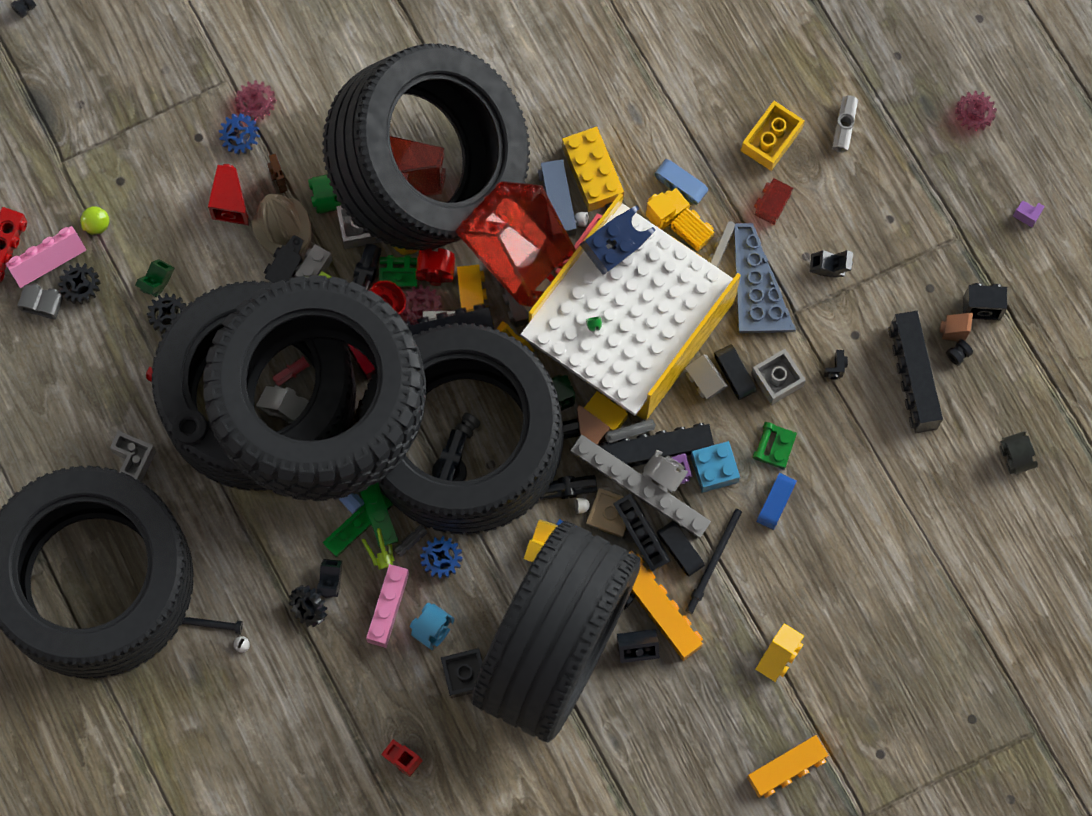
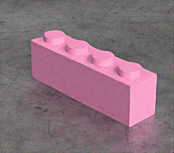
M72 226L65 227L57 235L47 237L36 247L28 248L22 255L12 257L6 265L19 287L22 288L24 285L29 284L86 251V248Z
M389 564L366 637L368 643L387 648L408 580V569Z

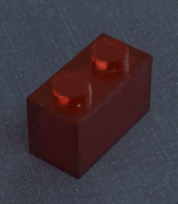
M775 178L772 179L771 183L767 182L762 191L765 193L762 199L758 198L754 205V208H756L755 216L775 225L792 195L793 187Z

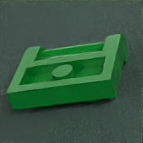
M764 422V430L757 451L754 452L752 458L785 470L797 433L776 426L773 423ZM772 432L776 434L770 455L766 456L764 451Z

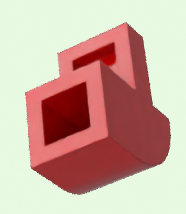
M394 739L381 754L382 757L409 777L412 776L423 762L420 756Z

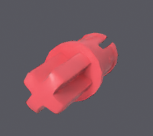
M302 356L290 366L286 365L287 368L273 376V380L276 385L280 386L292 377L296 378L298 373L310 365Z

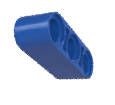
M781 473L778 474L758 516L757 523L772 530L775 529L797 480Z

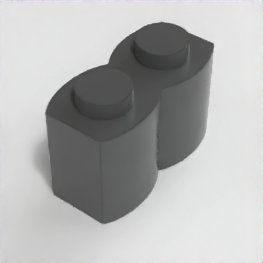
M36 284L24 285L18 308L26 313L56 319L63 298L58 290L52 288L43 290Z

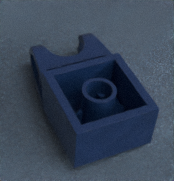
M634 206L616 216L580 244L602 275H605L635 252L656 231L654 227L645 231H638L633 227L632 217L639 210L638 206ZM610 244L612 248L608 249L606 245Z

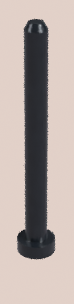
M185 617L182 622L184 625L231 630L241 635L243 621L239 620L236 623Z

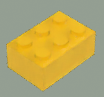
M773 101L742 142L741 152L772 171L802 131L805 120L776 101Z

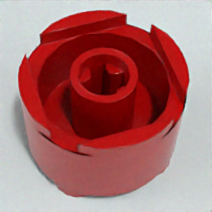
M432 248L419 250L415 278L421 281H428L432 286H441V283L453 282L455 254L442 248H438V251H432Z

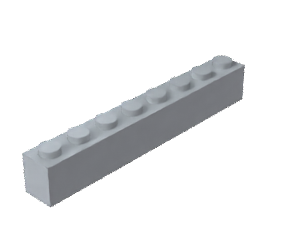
M582 434L569 451L697 538H701L711 523L710 520L670 493L660 489L655 483Z

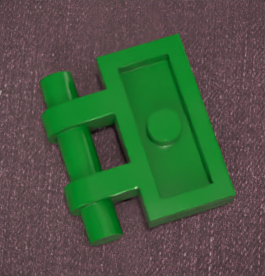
M394 255L380 257V264H387V268L379 267V281H390L400 288L417 289L416 268H410V265H417L416 257H411L410 255H405V257H394ZM393 265H404V268H393Z

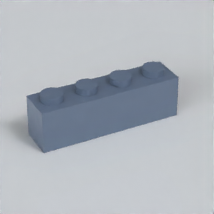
M563 159L541 163V170H538L539 181H543L544 187H541L542 197L547 200V204L544 205L546 216L550 215L551 222H548L549 233H553L554 239L576 235L577 228Z

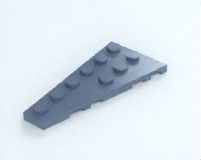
M736 223L734 227L736 274L739 273L741 275L737 289L738 332H796L773 271L770 269L768 259L762 249L754 224Z

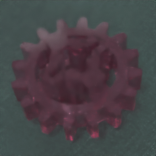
M257 80L252 85L248 81L247 87L241 85L242 92L237 91L238 97L235 98L236 103H238L236 105L237 110H240V113L246 114V116H252L254 121L259 116L263 120L264 114L270 116L269 109L274 110L273 104L276 103L275 93L271 91L270 85L265 87L263 81L259 85ZM264 93L267 95L268 100L264 97ZM243 101H245V103H247V105H248L247 108H246L245 105L243 104Z
M974 91L973 95L967 92L966 97L962 95L956 105L958 108L955 111V114H959L957 121H963L961 126L967 124L968 130L974 127L975 131L979 127L985 130L986 125L990 126L996 117L994 114L997 111V108H992L995 102L989 101L991 96L985 98L984 92L978 95L977 91ZM988 111V116L984 118V114Z
M422 285L419 286V289L413 286L412 292L406 291V307L402 314L403 316L408 315L407 321L413 320V323L418 322L417 319L421 316L423 317V311H441L439 309L442 308V303L439 302L441 297L440 295L436 296V290L430 291V286H427L426 289H423ZM410 301H411L412 304L414 305V306L411 308L412 310L409 309V303H410ZM432 301L434 302L433 310L429 306L432 303Z

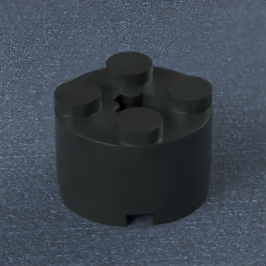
M1026 431L1002 438V441H1000L1001 454L1003 457L1007 456L1008 463H1006L1009 474L1014 473L1016 475L1038 467L1037 461L1033 462L1032 457L1035 456V451L1029 436H1025Z

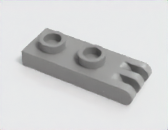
M732 221L728 222L722 238L718 236L714 246L717 248L715 254L711 253L708 262L717 268L734 231L735 223Z

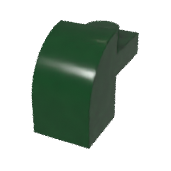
M157 259L151 262L146 275L137 279L135 286L140 288L141 292L157 297L168 284L175 268Z

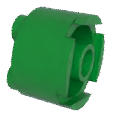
M327 174L308 179L309 188L314 195L311 196L312 204L317 214L337 211V206L342 204L340 201H337L336 198L338 197L333 193V187H330V179L327 178Z

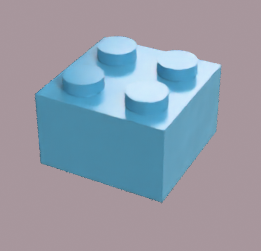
M729 441L692 451L691 460L702 493L739 483L740 474Z

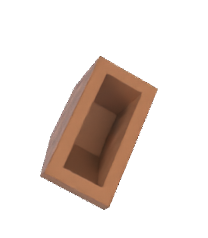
M973 313L947 315L945 321H941L940 332L943 333L942 339L956 342L960 339L966 341L971 331Z
M579 405L577 407V417L580 435L582 434L599 446L605 440L606 432L610 431V427Z

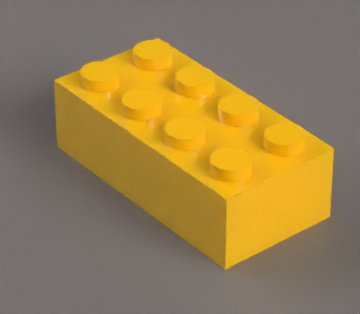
M597 126L562 138V149L588 212L605 207L606 204L613 202L620 193L624 199V190Z

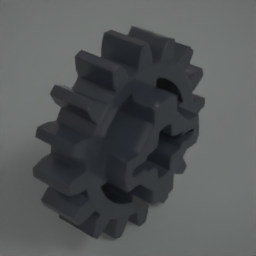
M76 263L75 268L69 265V271L63 270L65 276H59V279L62 281L58 283L59 288H62L60 290L61 294L65 295L67 301L71 299L73 304L77 300H79L80 304H83L85 299L89 303V297L95 298L94 292L100 291L97 286L101 284L100 280L97 279L99 277L98 273L94 272L93 267L88 269L85 263L82 267H80L79 263ZM87 275L91 277L92 282L87 280ZM67 285L72 287V293L68 290Z
M165 293L164 298L158 295L159 300L152 299L153 306H148L149 311H151L147 313V317L151 318L148 321L150 325H153V329L155 331L159 329L161 334L164 333L167 326L170 327V322L175 319L179 311L178 309L180 308L181 313L182 309L187 306L186 303H182L181 297L176 299L175 294L169 297ZM158 310L159 315L157 316V319H156V311Z
M301 585L291 592L292 594L289 596L292 600L289 602V605L293 607L291 612L296 613L295 618L299 617L301 624L305 622L307 627L310 625L315 627L325 620L327 607L323 604L326 601L321 600V593L316 594L315 588L310 590L309 585L305 587Z

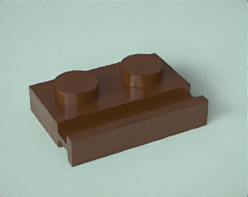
M276 153L269 155L270 163H267L271 179L272 181L276 180L280 193L286 192L288 190Z

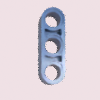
M665 159L654 173V176L672 190L677 188L683 197L694 205H698L709 191L704 183L668 159Z

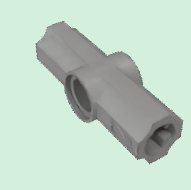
M854 96L842 97L832 149L839 153L848 152L858 104V99ZM841 122H847L849 126H843Z

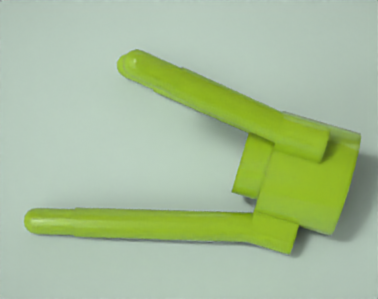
M378 528L377 533L382 553H378L377 558L364 538L362 542L373 561V565H378L380 570L388 568L389 564L393 565L395 560L392 544L388 545V551H386L381 529Z

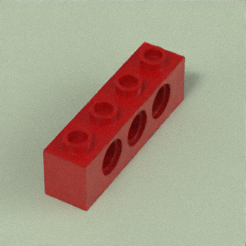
M3 206L0 211V245L6 246L3 250H0V282L3 281L5 276L6 263L12 258L14 248L16 249L19 245L21 232H24L27 227V220L23 213ZM8 228H13L12 232L5 233Z

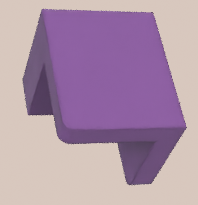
M1022 201L1013 217L1033 227L1045 206L1038 203L1036 207H1033L1027 202Z

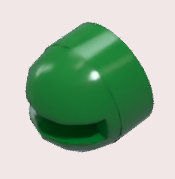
M601 317L586 319L588 329L595 332L596 327V330L599 331L602 327Z

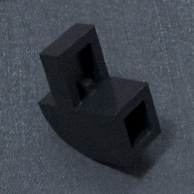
M822 250L811 254L810 272L826 277H844L845 272L852 270L853 252L846 250L833 254Z
M322 560L316 594L321 593V596L324 598L338 597L342 574L341 560Z

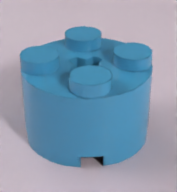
M427 603L423 607L420 617L415 618L410 624L412 629L411 636L430 650H433V645H440L451 630L448 626L449 623H454V617L436 604L431 605Z

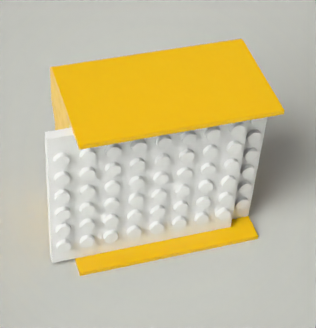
M621 193L584 240L613 218L630 209L622 203L623 195ZM635 213L632 217V225L636 230L645 231L654 227L656 231L635 252L605 275H602L582 247L579 246L529 311V324L521 333V337L634 416L637 415L643 420H647L734 303L741 275L737 273L734 278L730 277L683 243ZM610 244L606 245L608 249L612 248ZM601 317V329L597 331L595 327V332L590 331L586 325V319Z

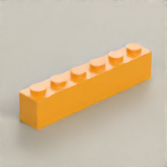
M637 553L635 555L640 558V569L631 593L684 661L702 648L703 643L701 641H703V638L698 631L694 632L692 630L689 619L679 613V607L676 602L669 600L666 596L668 594L662 584L658 585L656 583L654 573L650 569L646 570L643 566V559Z

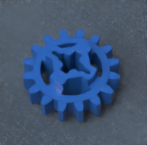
M242 113L238 117L236 114H232V119L226 117V124L221 123L224 129L219 130V133L223 134L219 140L225 141L222 146L228 147L229 152L234 151L235 154H239L241 150L242 153L246 154L247 148L253 150L251 145L258 144L255 138L260 137V135L256 134V131L260 129L259 127H254L256 121H250V116L247 115L244 118ZM241 122H245L249 127H243ZM239 130L242 131L240 137H237L236 135L239 134ZM235 140L238 146L233 145L230 141Z
M442 536L441 540L438 541L434 537L433 543L427 541L428 548L422 547V551L425 554H420V558L425 560L421 562V565L427 566L425 572L431 571V577L438 574L439 579L442 578V575L449 578L450 572L455 575V568H461L458 562L463 561V557L458 555L462 553V550H456L458 543L456 542L452 545V538L445 541L444 536ZM450 549L454 553V559L453 557L449 556ZM442 554H444L445 559H441V561H438V556L441 557ZM428 557L434 560L433 566L429 563Z

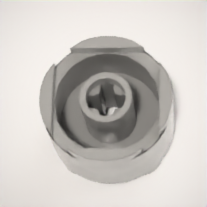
M656 450L644 467L642 475L650 481L655 480L658 482L657 486L665 492L676 491L687 475L688 470H684L685 467L672 457L667 456L664 458L661 456L663 452Z

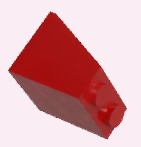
M217 164L208 203L212 220L249 226V217L237 169L230 164Z

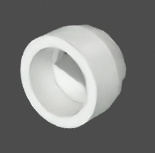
M588 212L576 213L574 216L576 225L587 227Z
M576 498V513L587 512L590 508L589 501L585 498Z
M239 636L234 640L233 645L236 651L244 653L249 649L250 643L246 637ZM244 639L241 647L238 648L240 641Z

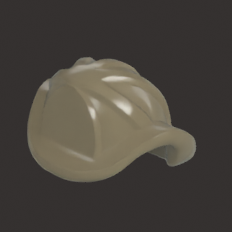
M268 194L263 198L252 220V229L260 245L268 253L274 255L278 247L285 246L292 236L295 235L304 240L299 253L301 254L311 240V223L303 204L295 198H287L279 194Z

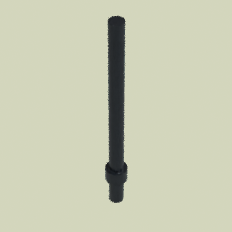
M735 509L697 588L691 594V600L686 608V612L693 614L698 602L702 600L706 585L742 514L741 510Z

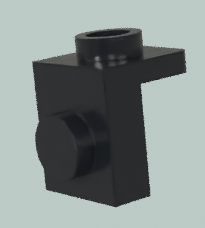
M836 350L834 355L835 368H825L824 377H828L831 380L843 377L845 368L848 366V357L844 356V350Z

